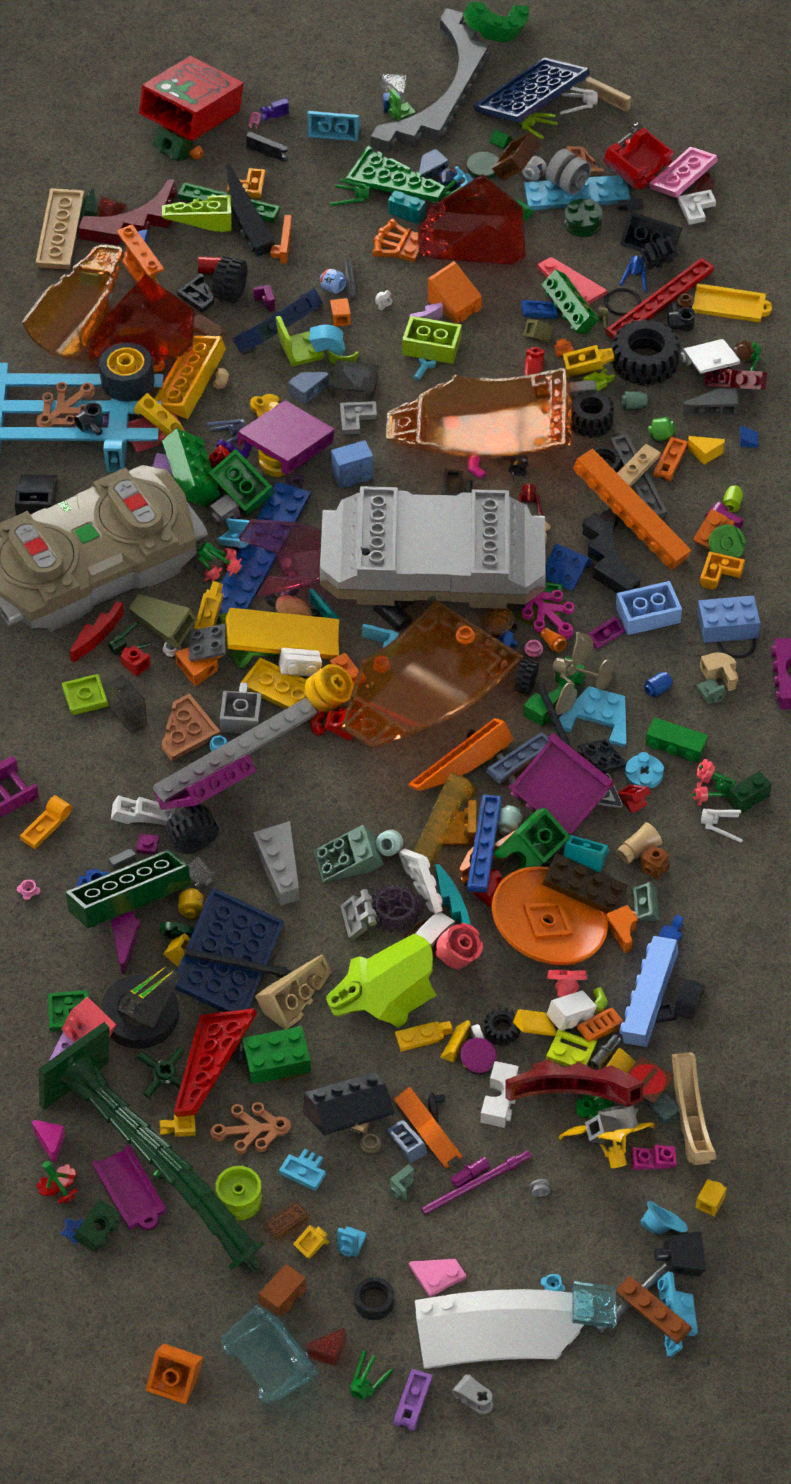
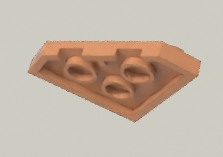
M189 693L173 702L161 746L162 750L173 762L210 742L213 737L221 736L220 730Z

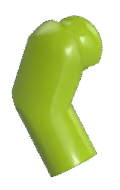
M601 987L593 990L596 998L594 1003L597 1005L594 1015L603 1012L608 1006L607 998Z

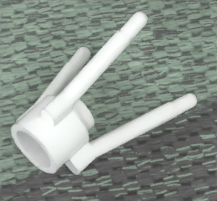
M572 87L570 90L582 92L583 94L562 93V96L583 98V103H586V105L560 111V114L593 108V105H597V91Z
M703 809L701 824H706L705 829L713 830L740 843L743 842L741 838L713 826V824L718 823L719 817H739L741 810Z

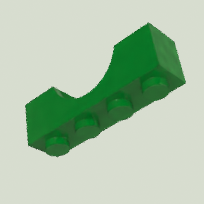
M582 664L575 665L577 668L585 670V666ZM575 671L572 676L567 677L574 683L575 689L578 684L581 685L584 682L586 675ZM555 672V680L558 682L559 687L553 692L548 693L554 708L563 687L568 683L557 672ZM534 693L524 705L523 716L543 726L546 722H550L551 718L540 694Z

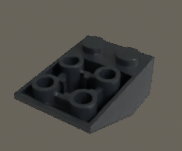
M21 474L14 502L16 516L26 511L31 515L44 508L47 509L54 506L58 475Z

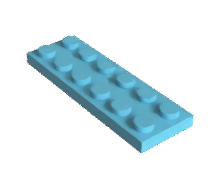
M618 175L589 177L582 189L575 194H569L561 189L560 186H556L548 180L524 182L527 205L533 210L566 208L570 202L577 199H593L599 205L617 204L618 200L630 199L627 182Z

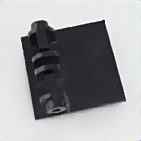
M605 739L577 746L580 749L578 753L604 774H606L607 770L623 767L627 764L622 756Z

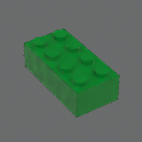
M176 428L162 440L174 480L185 493L186 500L207 507L220 496L218 484L209 475V472L213 469L209 462V456L206 453L204 441L200 437Z

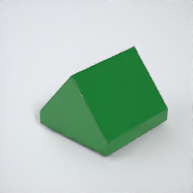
M494 129L489 143L504 149L513 138Z
M516 199L513 214L522 221H527L535 210L523 201Z

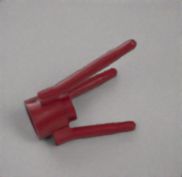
M534 484L523 485L518 501L522 503L524 500L527 503H531L535 500L539 516H543L539 494L536 493V486Z

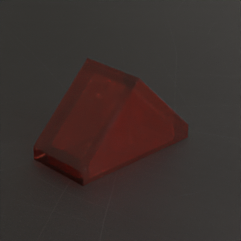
M102 196L94 217L119 215L126 207V204L116 199Z
M345 1328L305 1344L307 1357L336 1366L346 1343Z

